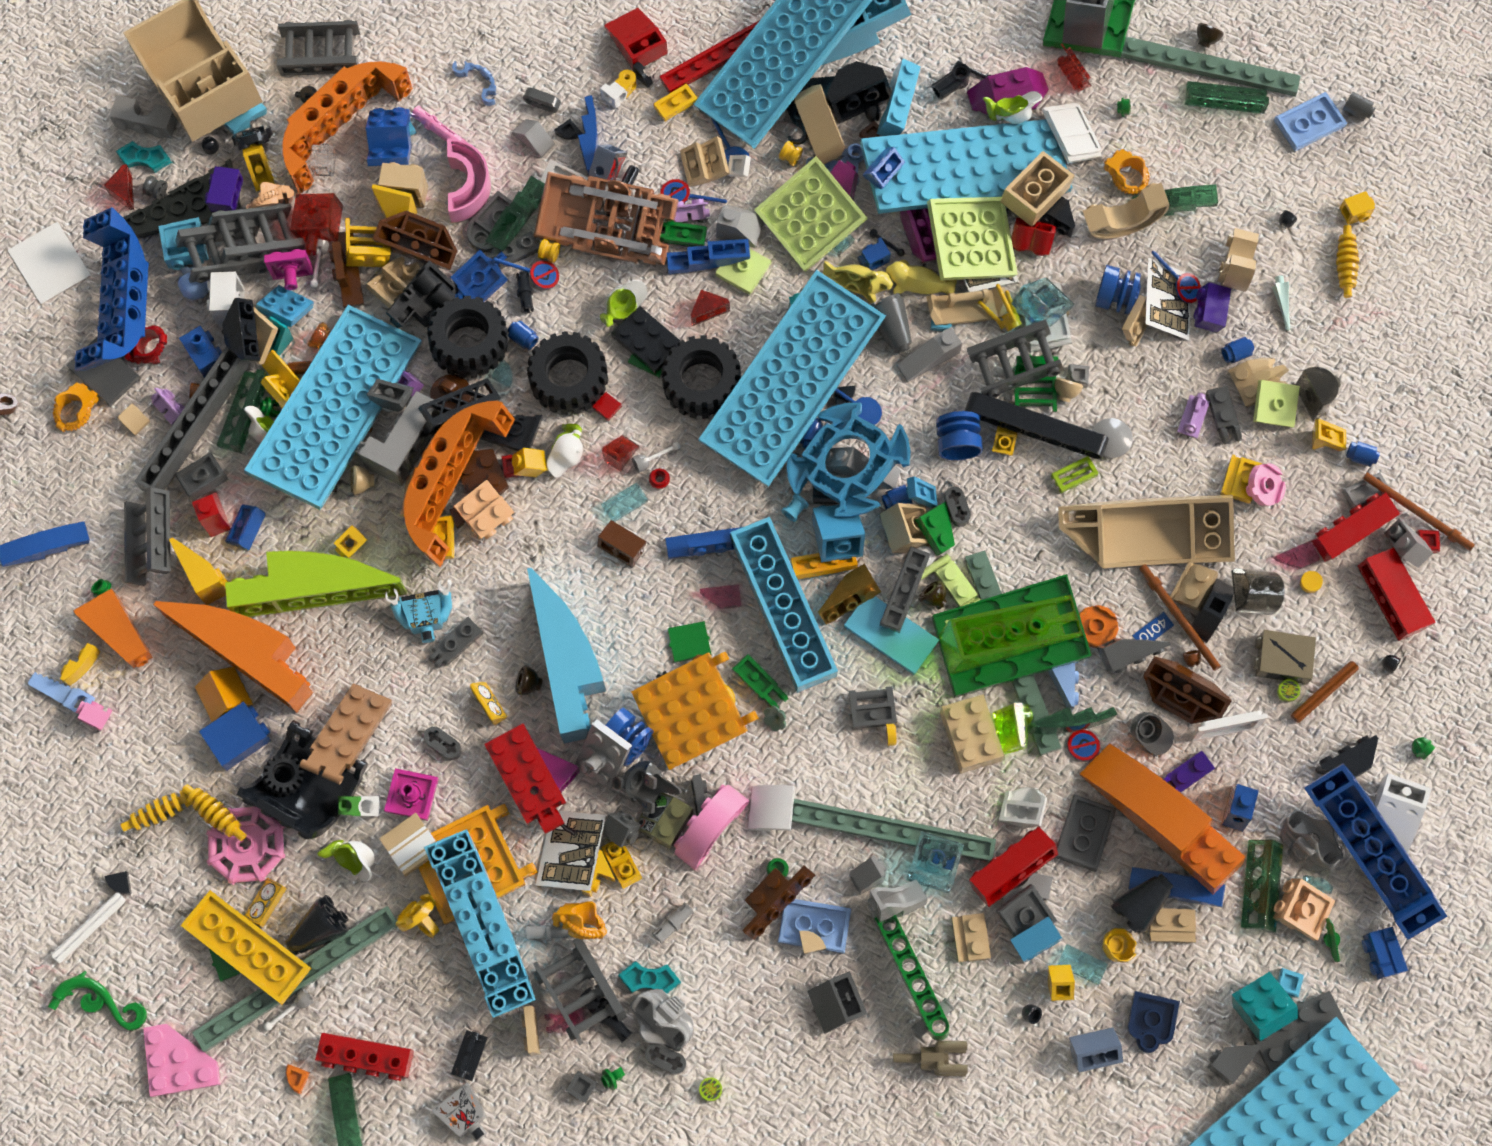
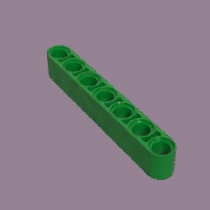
M894 915L882 922H879L877 917L873 918L929 1035L936 1041L946 1039L949 1035L948 1020L897 916ZM889 922L895 925V928L891 931H886L883 928ZM898 942L903 943L905 948L902 951H896L893 949L894 944ZM910 962L915 965V968L912 971H905L902 968L903 965ZM916 983H922L925 986L921 992H916L912 987ZM926 1003H931L935 1006V1009L932 1012H925L922 1007ZM936 1024H942L945 1030L942 1033H936L932 1028Z

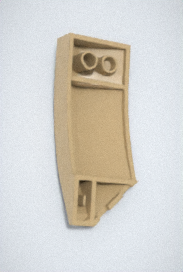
M1233 495L1149 498L1058 506L1059 529L1075 541L1103 569L1142 566L1144 564L1188 563L1189 561L1192 563L1235 562Z

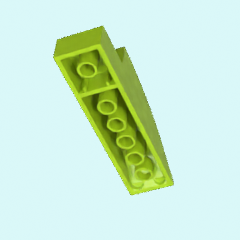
M307 551L266 552L268 576L256 575L252 579L234 578L231 582H225L227 608L232 612L247 617L385 598V592H387L388 597L396 596L394 589L398 591V596L407 595V590L399 577L354 559Z

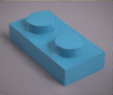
M915 476L907 478L906 492L909 499L929 508L938 506L936 486Z

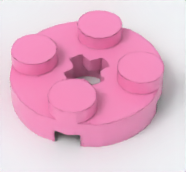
M1270 463L1257 465L1252 468L1246 492L1257 504L1270 506L1282 500L1285 494V481H1281L1280 475H1282L1280 469Z

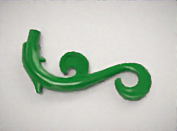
M86 971L60 983L51 995L53 997L48 1005L49 1008L56 1010L61 1000L64 1001L66 996L74 994L71 991L85 988L95 992L97 998L93 1001L91 993L85 994L80 1001L81 1008L84 1011L96 1013L106 1004L116 1022L129 1031L141 1028L147 1019L145 1007L135 1002L126 1005L122 1009L123 1013L134 1011L136 1013L135 1020L131 1023L124 1021L108 990L98 981L85 977Z

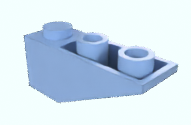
M1075 663L1048 670L1068 712H1072L1075 705H1078L1079 694L1075 692V684H1078L1079 672L1075 671Z

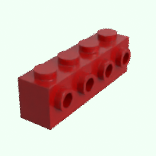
M1375 493L1366 499L1367 504L1355 506L1349 510L1351 513L1345 518L1342 515L1332 522L1334 526L1329 529L1324 527L1315 533L1317 537L1311 540V542L1325 562L1334 559L1400 515V512L1387 493L1382 495Z
M1039 826L1034 830H1030L1025 834L1024 838L1017 843L1011 844L1003 854L994 857L982 870H977L969 879L973 891L990 907L1058 855L1056 844Z
M321 1033L315 1060L321 1062V1067L334 1069L335 1065L344 1066L343 1071L357 1073V1069L366 1070L365 1075L379 1077V1074L382 1073L388 1075L387 1079L401 1081L402 1077H409L414 1050Z

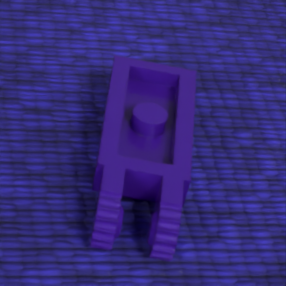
M1200 751L1167 774L1163 780L1167 783L1170 782L1176 790L1182 793L1212 772L1215 767L1204 752Z

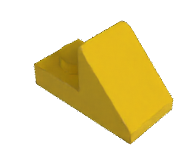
M1315 419L1312 429V449L1327 446L1337 451L1346 450V430L1321 419Z
M602 850L598 851L591 890H581L582 894L589 897L592 896L593 892L597 893L601 880L598 879L599 877L616 882Z

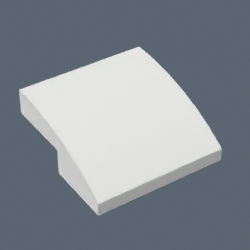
M790 785L753 786L748 830L791 831L795 787Z

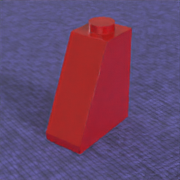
M217 491L192 502L199 522L211 537L231 529Z

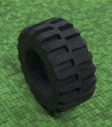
M464 296L465 298L459 299V297L452 298V302L446 301L442 304V308L438 307L433 312L434 316L430 317L428 322L427 335L432 358L435 362H438V366L442 370L447 369V373L453 376L456 373L461 378H466V375H471V378H475L477 374H488L490 368L494 370L498 367V361H503L505 352L508 349L505 318L497 307L494 308L493 303L489 301L483 302V298L476 297L472 299L471 296ZM463 327H476L487 334L480 344L473 347H459L449 341L450 336L456 330Z
M564 331L562 335L558 336L554 333L550 335V339H542L540 347L535 346L532 350L533 356H529L528 380L534 397L540 401L544 408L549 406L551 412L557 413L559 410L562 415H568V412L571 411L574 414H579V410L583 408L585 411L589 410L591 403L595 404L600 399L599 395L605 393V385L608 384L605 356L603 351H600L599 345L596 342H591L590 337L585 335L582 338L578 332H573V335H570L568 331ZM564 360H575L587 367V374L584 379L578 384L568 387L552 383L548 377L549 372L557 363Z
M701 335V338L695 339V336L688 337L689 341H679L678 347L673 346L669 350V356H665L663 360L664 366H662L661 370L662 385L666 399L670 400V405L674 409L679 408V413L683 415L689 413L690 418L696 419L698 415L702 416V419H708V415H716L741 379L740 362L736 359L734 350H729V345L725 342L720 344L718 338L712 337V339H707V335ZM708 364L715 367L721 373V380L711 389L697 391L687 387L682 382V375L693 365Z

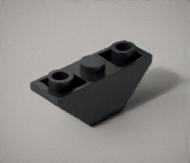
M1061 197L1039 221L1055 226L1058 233L1071 238L1075 222L1069 200Z
M234 298L222 323L225 345L241 360L258 362L260 361L253 300Z
M1216 579L1200 611H1198L1191 624L1204 643L1209 641L1232 602L1235 591L1234 587L1219 579Z
M1368 735L1356 741L1358 745L1352 748L1347 745L1337 751L1338 756L1332 758L1329 755L1320 760V765L1315 771L1317 774L1325 775L1343 763L1353 776L1357 778L1372 768L1379 738L1377 735L1371 738Z

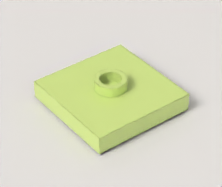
M750 249V259L721 266L716 271L715 276L751 295L771 265V260Z
M1258 380L1253 422L1294 428L1300 386Z

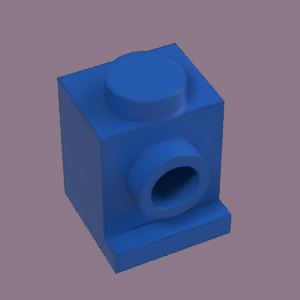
M880 237L877 239L876 244L867 245L857 258L860 265L873 271L889 263L891 253Z

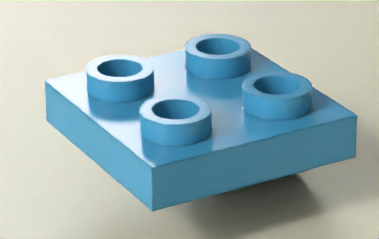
M278 285L256 304V309L260 313L268 317L272 316L282 324L292 327L313 309L314 301Z

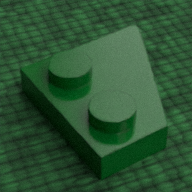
M946 502L915 520L936 556L955 546Z

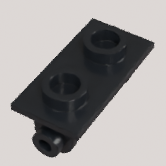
M466 1030L451 1072L452 1075L473 1081L488 1037Z

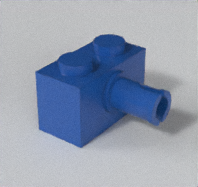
M200 325L179 339L205 378L221 355L222 350L219 346L216 348L213 346L212 342L215 341L209 330L204 332Z

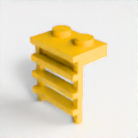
M345 218L346 266L382 268L389 263L391 256L390 248H385L384 246H350V244L380 245L373 241V238L350 237V233L375 234L377 227L350 226V219Z

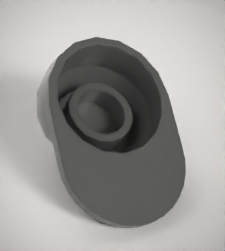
M1142 712L1137 714L1130 723V734L1134 740L1139 742L1151 754L1162 755L1171 748L1174 740L1173 730L1158 715L1151 712Z

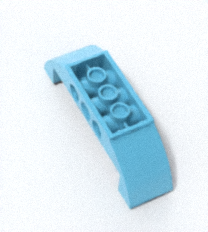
M463 830L425 846L424 849L432 868H435L485 992L484 998L492 1017H497L536 1000L519 950L468 830Z

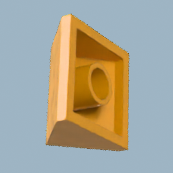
M235 667L209 671L195 686L212 722L243 701L248 707L253 705Z

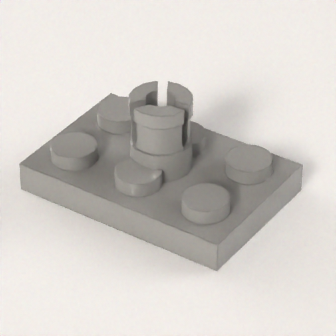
M596 720L591 725L575 764L580 767L584 774L588 773L587 776L595 778L600 784L610 790L613 787L612 780L614 777L619 776L632 745L603 723Z

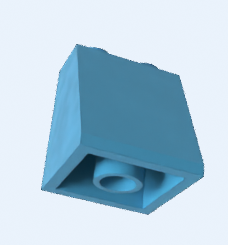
M840 504L833 506L823 505L812 510V523L821 562L863 557L865 530L859 515L835 518V509L840 507Z

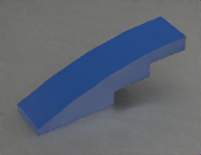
M592 95L584 97L588 115L581 116L585 134L578 135L588 176L598 146L597 119Z
M748 239L708 241L707 246L687 247V251L668 252L666 256L668 274L708 270L750 259Z
M82 521L44 530L0 545L1 566L5 567L45 559L46 555L65 552L68 547L89 544L90 539L85 522Z
M1132 867L1129 890L1155 875L1158 877L1162 873L1174 886L1170 890L1171 893L1168 898L1177 899V901L1216 907L1223 906L1225 884L1213 895L1193 877Z

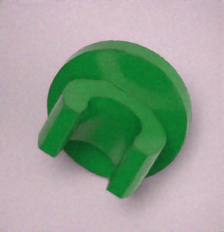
M271 397L261 400L259 410L264 416L278 417L281 412L273 409V406L279 407V403L276 400L271 401Z
M621 1067L613 1072L605 1068L602 1070V1084L606 1089L610 1088L614 1091L617 1089L616 1082L621 1080L625 1073Z

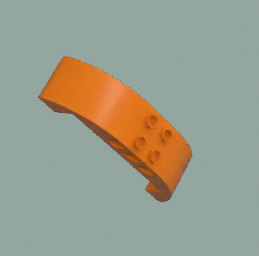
M500 401L474 404L464 408L448 419L436 432L429 446L423 451L422 459L418 467L413 471V477L407 488L404 500L405 524L415 545L438 567H441L450 548L432 531L445 509L484 430L506 437L515 420Z

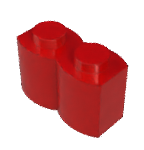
M1016 218L1011 236L1013 249L1017 251L1030 250L1038 256L1049 255L1056 227L1041 222H1036L1031 227L1023 219Z

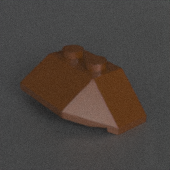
M409 211L380 220L372 239L385 248H390L392 252L423 264L430 260L437 268L451 270L457 254L456 246L446 226Z
M1154 656L1143 674L1152 702L1190 724L1222 718L1232 702L1216 684L1175 661Z

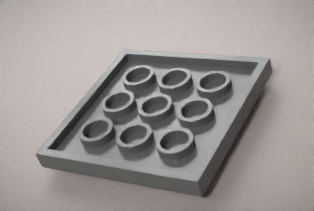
M1330 991L1297 1005L1298 1019L1262 1041H1259L1250 1028H1247L1255 1045L1258 1044L1261 1047L1259 1053L1269 1073L1275 1070L1334 1017H1337L1350 1031Z

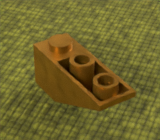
M865 564L847 573L818 611L826 625L836 621L842 615L856 609L857 606L881 593Z

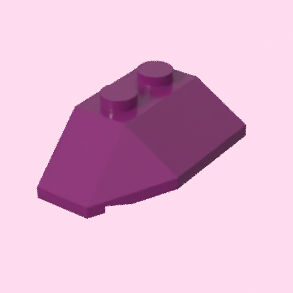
M1023 67L987 76L967 90V96L972 110L988 115L986 103L983 100L984 97H988L997 103L1003 98H1014L1017 95L1023 96L1028 92L1036 91L1041 94L1043 100L1049 89L1043 72ZM1041 101L1035 104L1032 107V110L1037 109Z
M928 208L900 211V219L913 255L922 262L936 260Z

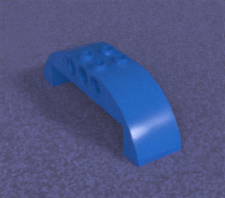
M1343 763L1304 787L1316 807L1319 806L1380 895L1407 940L1448 917L1400 841L1359 782Z

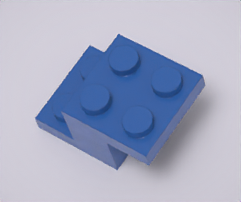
M397 107L393 110H384L383 108L370 110L366 124L369 148L367 156L368 166H382V163L389 164L390 162L400 165L409 164L412 149L409 129L410 109Z

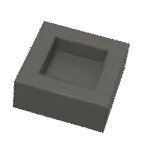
M577 1071L566 1092L586 1103L598 1083Z

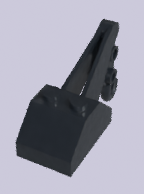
M858 61L838 69L835 76L810 78L800 91L802 92L813 85L821 84L829 107L833 109L839 124L864 113L866 109L888 102L892 93L883 68ZM794 99L787 107V111L793 124L802 130L803 135L800 139H793L791 136H788V140L793 144L799 145L805 143L809 137Z

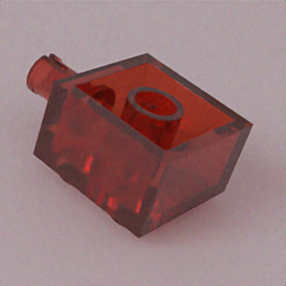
M335 193L296 194L290 231L296 238L304 239V250H306L309 256L317 254L318 239L326 241L338 240L343 204Z

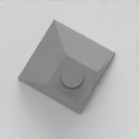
M727 204L722 207L717 221L716 238L722 240L748 239L749 247L755 248L764 221L755 211Z

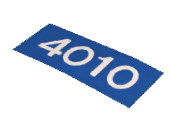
M1163 612L1132 636L1135 639L1156 640L1172 628L1174 624Z

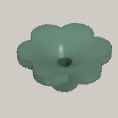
M777 706L764 710V722L773 731L777 732L779 729L783 730L786 727V715L783 710H779Z

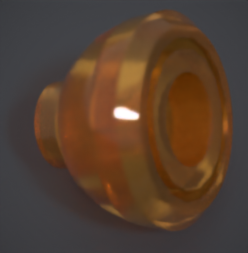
M320 322L307 343L308 347L320 349L331 333L329 327L324 322Z

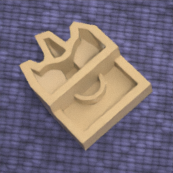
M403 256L392 260L382 267L381 274L367 283V289L390 308L395 302L394 299L399 294L404 293L405 287L420 269L418 262L407 266L404 265L405 259Z
M1258 358L1241 363L1228 371L1245 406L1248 408L1256 402L1258 380L1287 384L1286 381H1280V378L1289 369L1284 365L1273 367L1275 358Z

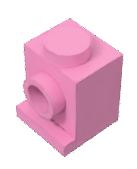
M82 701L75 713L79 714L77 720L101 731L112 710L108 708L107 712L103 711L104 707L94 701L91 704Z

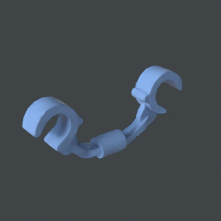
M454 61L452 69L457 77H467L469 71L476 69L480 71V74L486 80L490 81L491 85H489V88L482 89V101L487 106L495 105V99H486L487 95H496V85H494L495 81L492 74L485 67L467 63L466 61L464 62L465 68L459 71L457 70V63Z

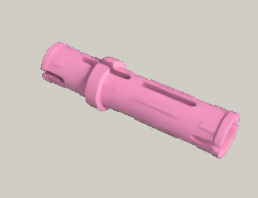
M420 106L415 107L412 111L411 116L421 122L425 129L433 131L444 141L447 142V139L465 141L438 121L435 115L428 114Z

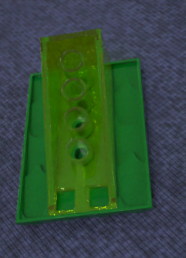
M1067 574L932 616L954 698L1082 661L1092 656Z

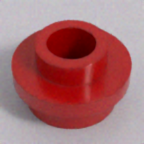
M655 469L649 475V483L655 489H663L670 482L669 473L664 469ZM662 477L663 481L657 482L656 478Z

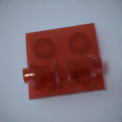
M1061 44L1067 56L1059 57L1057 65L1064 75L1068 76L1067 80L1072 84L1074 90H1078V92L1082 91L1087 83L1091 87L1092 85L1088 81L1091 77L1070 47L1066 49Z

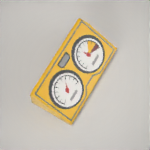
M486 682L470 684L469 687L493 725L507 718V714Z
M267 878L244 916L263 928L287 888Z

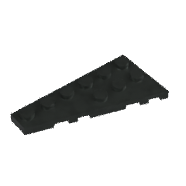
M231 158L220 167L234 169ZM214 168L208 170L209 173L194 178L168 192L169 195L160 200L157 198L144 209L139 208L123 217L137 238L160 234L158 226L199 217L201 224L209 223L211 213L215 212H211L205 203V194L209 192V178L211 173H214ZM240 198L238 200L236 210L242 209Z

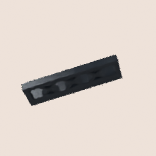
M486 378L422 404L418 409L427 421L423 431L427 436L436 433L448 419L464 408L482 402L499 401L501 397L489 379ZM485 386L490 394L483 395L478 393L479 388ZM462 395L473 396L472 402L461 400ZM451 401L456 403V408L444 407L445 402ZM427 409L439 410V415L432 418Z

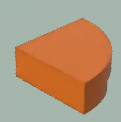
M287 1064L286 1076L288 1083L295 1092L301 1094L310 1072Z

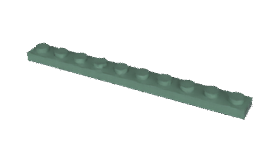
M1126 37L1121 58L1295 97L1301 75L1131 37Z
M986 551L966 556L964 560L979 598L983 600L1002 594ZM1034 675L1011 681L1039 755L1042 756L1060 750L1062 747Z
M794 799L792 822L913 847H919L922 838L927 836L928 840L929 837L931 838V842L928 843L927 841L923 849L930 850L934 842L933 840L937 839L933 851L935 849L938 850L936 846L938 847V840H941L942 842L945 841V843L948 842V844L958 845L959 851L957 850L958 854H955L957 856L987 862L993 859L996 839Z
M388 906L384 907L347 931L342 937L335 939L304 959L303 962L312 969L288 998L396 929L397 919ZM260 988L192 1033L203 1052H207L280 1003Z

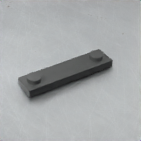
M910 547L881 619L880 626L900 633L929 561L930 553Z

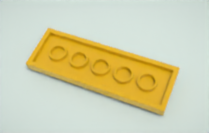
M211 890L180 925L281 1005L284 1004L312 969Z

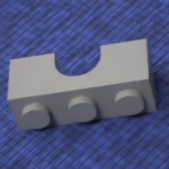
M116 96L109 115L115 127L122 130L131 129L139 134H152L157 138H172L178 119L169 107L155 104L151 113L140 116L141 108L136 99Z

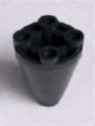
M1162 873L1158 877L1155 875L1117 896L1113 900L1111 908L1119 916L1126 917L1129 920L1126 924L1135 933L1140 934L1142 932L1144 934L1149 929L1174 886Z
M328 895L319 897L290 933L285 944L294 955L307 952L345 935L348 931L346 923L349 919L342 910L338 911L335 908L334 902Z

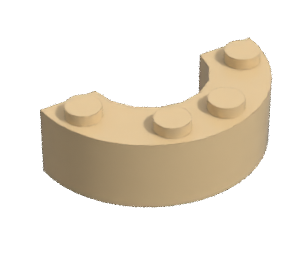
M1152 183L1142 189L1136 198L1129 200L1126 204L1112 207L1094 204L1083 210V214L1090 234L1093 237L1113 239L1133 234L1152 225L1167 212L1169 202L1162 183Z
M1234 228L1233 235H1228L1225 246L1229 248L1225 262H1221L1217 282L1221 283V286L1243 292L1247 291L1256 269V260H1253L1258 244L1259 234Z

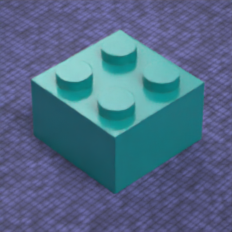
M1270 971L1232 994L1233 1008L1259 1041L1264 1040L1298 1019V1006Z

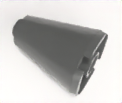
M896 293L880 299L881 302L876 305L872 303V307L886 315L877 330L893 351H898V353L910 349L909 345L912 344L902 294Z

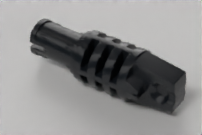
M589 987L581 994L580 997L592 991L594 988ZM598 997L586 1004V1007L594 1015L606 1008L605 1005L608 1002L605 997ZM609 1016L599 1022L604 1028H609L621 1043L632 1034L622 1021H618L616 1016Z

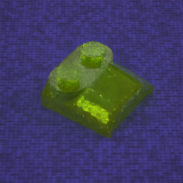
M1013 703L994 711L996 733L1003 753H1014L1027 748V726L1033 719V712L1029 706L1023 703Z

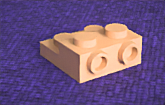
M485 480L453 506L479 539L483 537L489 539L496 533L494 528L499 524L505 526L513 519L511 515L514 513L488 480Z
M1291 878V880H1288L1283 885L1282 891L1284 895L1282 900L1277 901L1274 905L1273 910L1276 913L1273 918L1290 929L1298 930L1312 940H1318L1335 900L1303 879Z

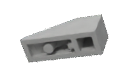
M952 327L916 349L899 362L897 367L906 381L909 382L958 355L961 351L962 342Z

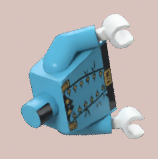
M449 579L447 581L448 587L446 588L442 587L440 580L437 585L439 590L399 597L400 601H397L398 591L394 589L396 594L394 598H389L387 592H385L386 600L391 602L390 607L395 619L405 629L411 630L413 634L421 633L423 643L435 641L434 630L442 629L443 623L448 620L451 613L452 598L449 589L452 582Z

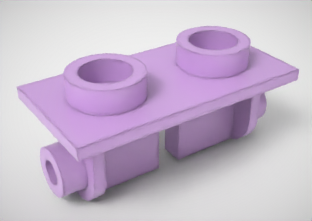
M703 199L691 200L692 204L684 205L683 201L679 202L675 222L688 221L687 213H691L692 221L710 217L709 208L705 209V205L709 203L704 202Z
M154 388L156 393L151 396L152 404L160 413H164L168 409L164 417L173 425L185 406L174 399L175 396L170 390Z
M1198 393L1197 396H1189L1177 432L1196 439L1198 438L1210 401L1206 400L1205 394Z

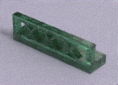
M1187 81L1185 105L1265 114L1269 105V97H1267V90Z
M257 369L256 373L244 371L218 439L217 447L242 453L251 424V419L244 411V408L247 406L259 408L266 390L260 383L265 376H268L265 371ZM248 378H252L253 382L248 390L246 383ZM246 397L243 408L241 409L239 405L240 399ZM240 415L237 424L234 427L232 424V420L234 417ZM232 434L229 444L224 443L226 436Z
M1273 839L1248 841L1241 928L1261 929L1268 933H1276L1277 920L1273 918L1276 913L1273 909L1276 902L1279 901L1283 844ZM1264 845L1263 854L1257 858L1255 856V846ZM1259 866L1262 869V874L1255 880L1253 871ZM1257 888L1260 891V897L1253 902L1251 893ZM1255 910L1258 913L1257 923H1249V915Z

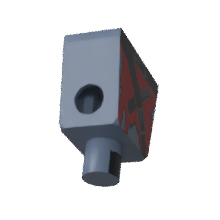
M611 144L598 145L589 176L616 180L628 152Z

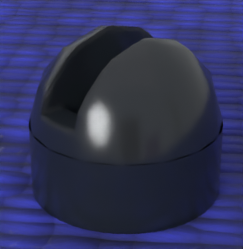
M879 105L872 106L864 111L866 118L870 122L879 121L882 116Z
M208 136L202 140L201 144L205 153L214 154L218 151L219 144L215 138Z
M1284 210L1279 217L1280 225L1286 224L1284 228L1292 227L1297 221V217L1287 210Z
M1387 655L1382 660V666L1386 671L1393 674L1401 658L1395 655Z
M1033 1004L1023 1007L1022 1017L1025 1021L1036 1024L1041 1019V1008Z

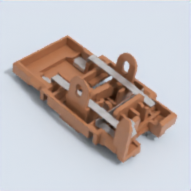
M548 172L533 236L564 246L571 245L575 251L581 250L585 253L626 262L632 261L636 264L640 260L652 265H656V263L665 265L669 245L661 243V231L664 220L675 222L679 200L671 198L669 195H656L653 189L630 185L616 180H607L588 176V180H585L584 177L567 176ZM603 198H606L604 204V212L605 214H609L610 217L605 215H595L596 210L601 211ZM617 217H622V218H626V219H628L629 217H632V218H633V221H632V222H629V221L624 220V219H617ZM603 219L609 221L608 227L600 225L598 233H596L597 224H594L593 220ZM615 223L630 226L631 230L626 231L625 235L622 229L614 228ZM593 242H595V251L592 250Z

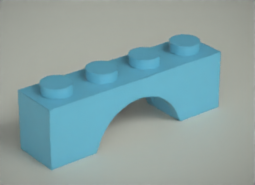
M902 59L893 71L890 87L892 88L891 97L880 119L877 134L881 136L900 135L905 129L921 66Z

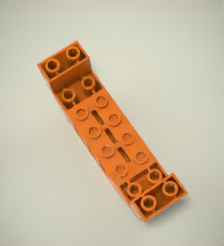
M383 61L361 63L349 68L344 66L287 119L288 126L283 138V157L286 168L299 195L303 191L308 190L314 182L306 163L309 156L316 149L321 148L330 136L335 135L338 128L347 123L354 113L362 109L370 98L376 96L381 88L397 101L410 94L413 88L406 67Z

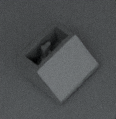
M850 971L829 979L807 991L824 1034L867 1017V1011Z

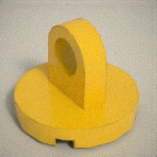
M424 894L420 896L421 900L419 902L412 901L401 911L395 925L402 932L417 925L425 935L433 938L439 932V928L428 914L435 906V900L431 895Z

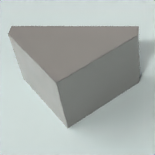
M525 119L512 132L516 138L540 158L555 145L539 121Z

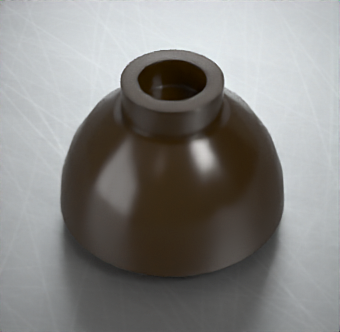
M1199 23L1197 26L1198 44L1206 48L1220 41L1224 35L1223 31L1210 25Z
M934 581L925 587L919 594L918 601L927 607H935L937 610L944 607L947 601L945 599L946 589L942 581Z
M525 665L518 673L515 690L518 695H528L535 690L540 691L543 679L538 677L534 669Z

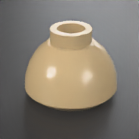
M1059 377L1055 379V390L1059 395V400L1070 403L1071 399L1077 397L1083 389L1082 384Z
M354 465L350 476L351 492L357 495L365 492L369 487H374V474H370L361 466Z

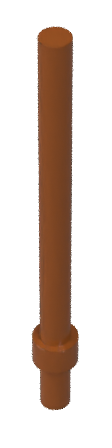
M1366 472L1363 476V480L1382 493H1387L1391 499L1445 534L1451 542H1457L1469 551L1475 546L1474 543L1463 537L1460 531L1455 528L1451 529L1370 473Z
M1146 564L1142 565L1139 570L1148 581L1147 584L1152 591L1155 590L1214 671L1218 670L1221 665L1162 587L1163 583L1158 576H1154Z

